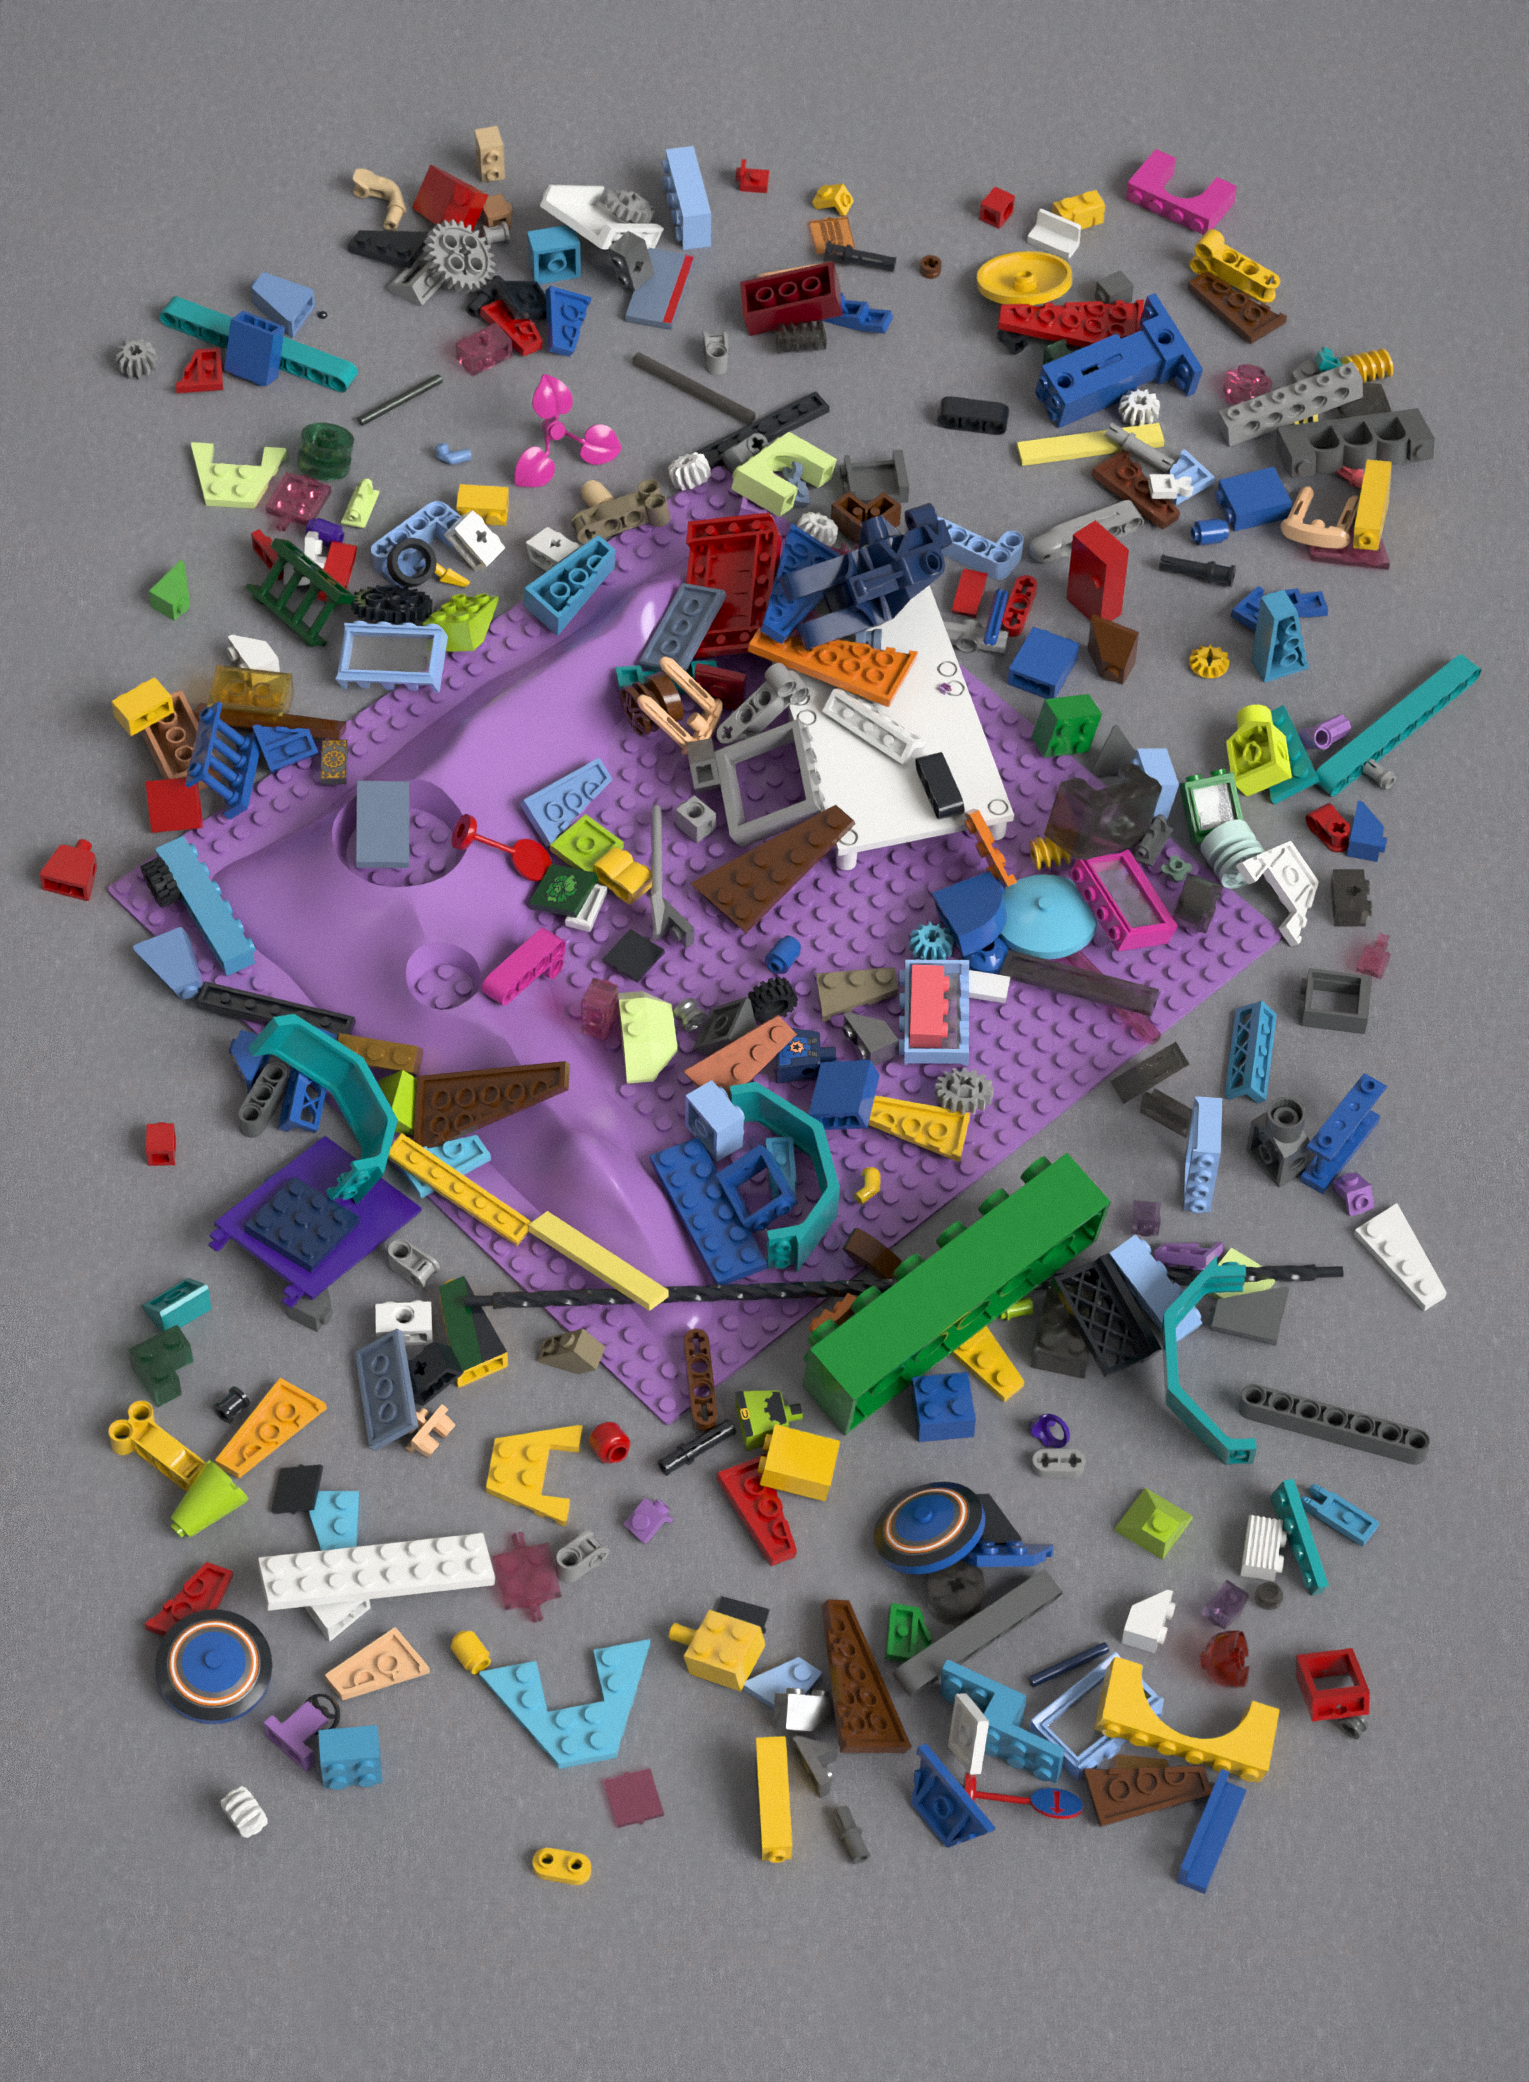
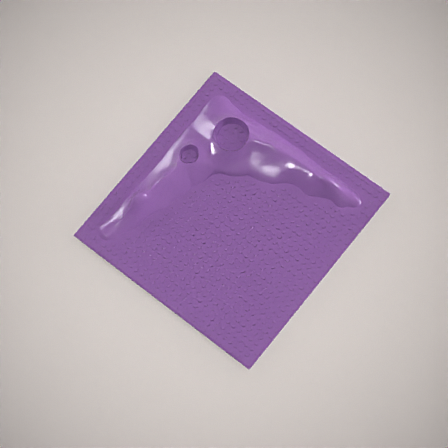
M716 466L710 470L711 476L707 482L700 484V487L696 486L693 489L681 490L667 500L671 520L667 525L654 527L649 522L623 531L607 542L615 549V568L559 636L524 606V600H522L490 623L484 642L474 651H448L445 654L439 693H434L430 685H419L418 691H411L405 684H401L347 721L346 731L340 738L348 739L347 784L321 785L322 740H334L323 738L315 743L319 755L275 771L253 786L247 810L230 820L223 815V807L203 821V828L191 829L182 835L188 844H194L199 855L198 861L200 863L205 862L210 872L209 879L211 882L214 880L217 882L222 893L220 895L221 899L228 900L233 910L231 915L234 919L238 918L242 923L245 938L250 937L256 948V952L253 953L255 964L226 976L182 901L179 899L163 908L158 905L146 885L147 883L143 878L140 868L141 865L157 858V854L108 887L109 895L153 937L179 927L185 930L190 937L203 984L206 981L353 1016L356 1021L351 1032L353 1036L414 1045L424 1049L419 1076L560 1061L569 1063L568 1091L457 1138L477 1135L491 1154L490 1161L464 1176L531 1222L545 1212H550L663 1287H703L715 1285L650 1163V1155L695 1139L694 1135L685 1126V1095L696 1090L698 1087L682 1071L708 1055L693 1050L703 1024L696 1030L688 1032L683 1028V1022L674 1017L677 1041L676 1054L658 1073V1077L654 1082L627 1084L616 993L644 991L672 1004L673 1012L680 1002L687 998H694L698 1008L703 1009L708 1015L712 1007L749 997L748 993L750 991L754 992L753 987L761 986L760 982L764 981L766 983L769 978L775 980L776 977H781V979L784 977L789 981L798 997V1004L796 1007H793L794 1010L787 1012L788 1016L785 1018L781 1016L788 1026L819 1032L820 1047H836V1061L860 1060L856 1054L855 1046L851 1040L847 1041L842 1033L843 1012L831 1016V1020L822 1023L816 973L895 967L898 995L872 1005L864 1004L853 1008V1012L850 1013L883 1020L888 1024L898 1040L905 1039V1032H899V1017L905 1016V1009H900V993H905V986H900V970H905V960H921L914 959L913 952L909 949L911 933L913 930H917L919 923L927 926L929 920L934 926L941 923L942 929L946 928L937 914L932 893L987 872L986 867L989 866L985 857L981 858L975 847V844L978 842L975 835H970L968 830L857 852L856 866L851 870H842L836 865V848L834 845L746 934L692 887L691 882L786 831L740 848L729 834L721 789L696 793L688 755L682 754V748L661 728L656 732L651 731L645 737H641L631 727L622 708L615 668L639 665V660L681 584L686 583L690 550L686 544L688 521L739 515L742 495L731 489L734 479L732 474L722 466ZM770 513L782 537L781 558L791 523L782 516L778 517ZM754 653L693 658L691 661L715 660L717 668L746 674V700L766 681L765 673L773 665L771 660ZM959 664L1014 813L1013 821L1007 822L1005 836L1000 840H994L995 842L991 844L993 849L998 848L1000 853L1003 854L1006 860L1004 869L1007 875L1013 874L1016 881L1028 876L1043 874L1071 879L1069 872L1076 861L1074 856L1071 857L1070 865L1066 864L1064 858H1061V865L1059 867L1056 866L1054 860H1051L1050 868H1047L1045 863L1041 862L1040 870L1036 869L1031 858L1030 840L1034 842L1036 837H1041L1044 840L1046 835H1051L1054 838L1056 833H1061L1064 837L1067 831L1072 832L1074 835V832L1080 829L1085 837L1087 855L1084 856L1083 854L1081 858L1116 854L1127 849L1131 852L1149 821L1138 822L1135 812L1131 810L1130 805L1070 755L1044 758L1032 739L1035 726ZM430 665L427 666L425 671L420 672L428 673ZM641 668L642 672H643V671H654V670H649V669ZM687 693L680 694L684 717L677 723L692 737L695 731L687 724V720L695 712L702 715L704 710ZM788 707L761 733L788 723ZM722 708L719 724L711 737L714 752L729 746V744H722L718 741L717 730L734 712L733 710ZM795 741L735 764L746 823L806 800ZM600 758L613 780L556 839L586 814L624 842L622 850L629 852L633 861L646 865L652 872L651 809L655 805L660 806L662 810V897L694 927V943L685 948L679 941H674L669 932L653 942V917L650 904L652 887L632 905L622 901L612 890L607 888L606 897L591 932L565 926L567 916L531 909L529 901L541 881H532L523 877L515 869L511 860V854L479 841L473 840L471 845L465 850L453 848L451 838L457 821L464 814L472 815L477 821L476 834L512 847L521 839L534 840L547 850L552 864L573 868L552 853L550 845L548 847L545 846L519 803L577 769ZM357 781L409 782V868H356ZM694 795L716 813V829L698 843L676 826L677 807ZM1169 838L1152 867L1137 862L1178 925L1168 944L1117 952L1098 922V927L1092 940L1083 949L1066 957L1057 959L1030 958L1008 947L1009 962L1007 967L997 974L1010 977L1006 1003L969 998V1066L935 1063H907V1065H904V1055H899V1042L897 1056L874 1066L880 1075L875 1093L876 1096L942 1107V1102L936 1101L935 1084L938 1077H943V1072L946 1071L951 1074L953 1068H956L958 1072H961L963 1068H967V1072H972L976 1069L977 1075L986 1074V1080H991L992 1087H994L993 1099H991V1105H985L984 1111L978 1108L976 1109V1114L966 1111L970 1113V1120L960 1163L869 1125L868 1128L825 1130L840 1186L838 1217L798 1273L795 1264L781 1269L767 1268L729 1284H789L794 1282L853 1280L868 1268L867 1266L859 1267L842 1250L854 1228L863 1230L891 1250L1278 943L1283 937L1278 927L1231 888L1224 887L1214 874ZM1173 855L1179 856L1185 863L1192 865V871L1187 873L1186 878L1181 882L1170 881L1166 874H1163L1161 871L1162 865L1167 864ZM1125 867L1121 871L1097 873L1131 928L1151 925L1149 917L1152 909L1149 905H1138L1137 897L1140 891L1136 885L1126 886L1125 877L1128 872ZM545 928L566 942L564 964L555 978L550 979L541 974L506 1006L501 1005L481 992V986L485 978L539 929ZM630 929L644 938L649 937L651 942L665 950L664 955L638 983L623 974L619 975L617 970L602 962L606 954ZM788 935L796 938L801 944L800 956L785 974L770 971L765 962V957L772 947L784 936ZM954 942L952 954L950 957H946V960H962L961 952ZM989 944L981 950L991 951L994 947L992 944ZM943 993V999H948V1015H943V1022H948L947 1038H942V1047H914V1049H957V995ZM239 1018L257 1035L267 1026V1024ZM755 1020V1022H756V1027H757V1026L760 1025V1022H757V1021ZM776 1055L748 1083L758 1082L809 1114L817 1078L777 1083ZM369 1067L377 1083H379L380 1079L396 1073L394 1071ZM313 1083L309 1084V1086L317 1092ZM326 1090L325 1101L345 1119L333 1095ZM744 1122L743 1147L718 1162L711 1156L710 1158L719 1173L759 1144L766 1148V1138H776L779 1136L758 1122ZM394 1133L392 1144L401 1133ZM404 1134L405 1136L413 1140L414 1135ZM794 1147L797 1179L795 1192L799 1203L788 1214L779 1216L772 1221L766 1229L755 1234L750 1231L765 1259L767 1257V1230L802 1224L821 1198L812 1160L796 1147ZM387 1159L402 1175H404V1173L397 1164ZM768 1167L738 1187L751 1214H754L772 1201L771 1189H769ZM866 1167H875L881 1174L880 1191L860 1205L856 1202L853 1195L864 1187V1176H861V1173ZM434 1191L425 1196L525 1292L615 1289L530 1232L516 1247L438 1192ZM810 1296L798 1299L765 1298L739 1301L724 1299L707 1302L679 1301L660 1303L650 1311L638 1303L565 1307L552 1305L542 1308L567 1332L584 1329L603 1344L606 1348L599 1363L663 1424L670 1425L690 1409L683 1348L684 1336L689 1330L697 1328L708 1334L714 1387L717 1388L830 1297L817 1298ZM693 1339L692 1342L694 1343L696 1354L699 1353L700 1343L698 1339ZM695 1362L691 1366L693 1371L698 1373L704 1372L707 1369L706 1365L702 1362ZM697 1387L694 1390L696 1396L702 1398L710 1393L705 1387Z

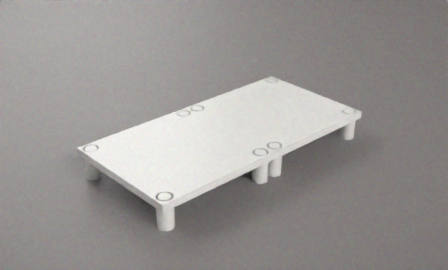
M930 585L912 598L894 619L866 630L882 629L881 650L890 647L895 648V652L909 654V650L918 652L916 661L889 708L863 698L927 740L923 748L914 749L907 764L899 763L822 712L833 689L841 688L796 671L810 689V693L801 703H791L787 706L789 722L798 719L804 727H809V732L813 737V741L810 743L817 756L815 768L821 777L819 788L825 797V801H823L824 810L837 805L855 822V825L835 844L836 865L840 869H853L857 862V852L967 830L964 821L967 820L965 814L940 820L936 818L917 774L915 759L942 752L961 793L965 812L971 809L979 810L994 840H1000L1005 836L1007 822L1013 821L1014 813ZM824 599L815 608L819 617L830 614ZM856 634L838 640L856 642ZM943 683L950 685L952 689L945 695L938 689Z

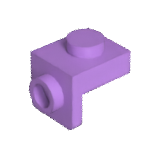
M1357 1172L1344 1174L1341 1178L1332 1181L1334 1191L1346 1201L1347 1212L1350 1216L1374 1208L1371 1184Z
M644 1498L625 1521L624 1525L643 1543H648L664 1522L671 1523L674 1518L668 1513L670 1508L659 1499L654 1501Z

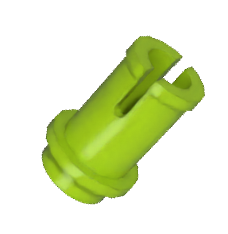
M1031 1298L1020 1300L1000 1315L999 1319L1010 1321V1318L1032 1315L1033 1304Z

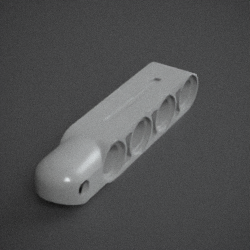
M1122 501L1059 524L1049 532L1036 536L1029 544V554L1033 559L1042 563H1048L1061 557L1071 556L1073 534L1094 520L1100 523L1117 539L1140 529L1144 519L1131 501Z

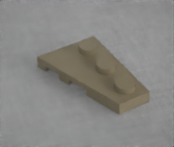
M895 967L816 973L822 1023L831 1020V1016L839 1013L853 1012V1008L864 1004L872 1005L898 995Z

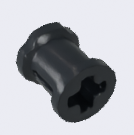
M1001 329L997 333V339L1004 342L1012 354L1022 352L1028 344V339L1019 333Z
M232 1386L229 1389V1394L220 1403L216 1402L213 1405V1410L221 1420L230 1424L234 1420V1416L243 1407L246 1408L250 1404V1400L243 1391Z

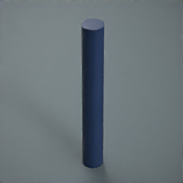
M1105 1642L1100 1643L1028 1677L1029 1683L1034 1688L1109 1653L1108 1645Z

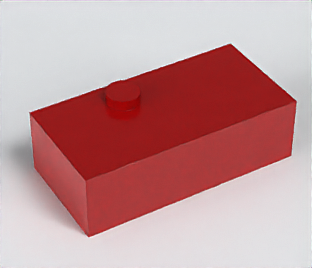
M1096 520L1073 534L1066 600L1090 621L1093 614L1112 621L1122 614L1129 549Z

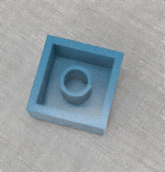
M568 225L527 232L528 265L533 281H537L538 284H545L581 277L580 242L575 230Z
M378 1725L318 1730L320 1764L324 1788L340 1790L346 1786L360 1785L362 1787H371L377 1783H383Z

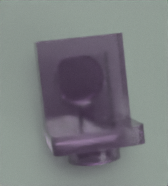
M1133 1201L1131 1234H1139L1141 1236L1159 1235L1161 1202Z
M1225 1580L1218 1594L1204 1606L1201 1615L1210 1620L1214 1625L1225 1630L1241 1615L1249 1594L1229 1580Z

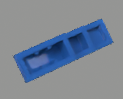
M841 293L843 315L821 321L850 329L885 334L893 319V314L891 310L870 309L868 302L846 300L844 293Z

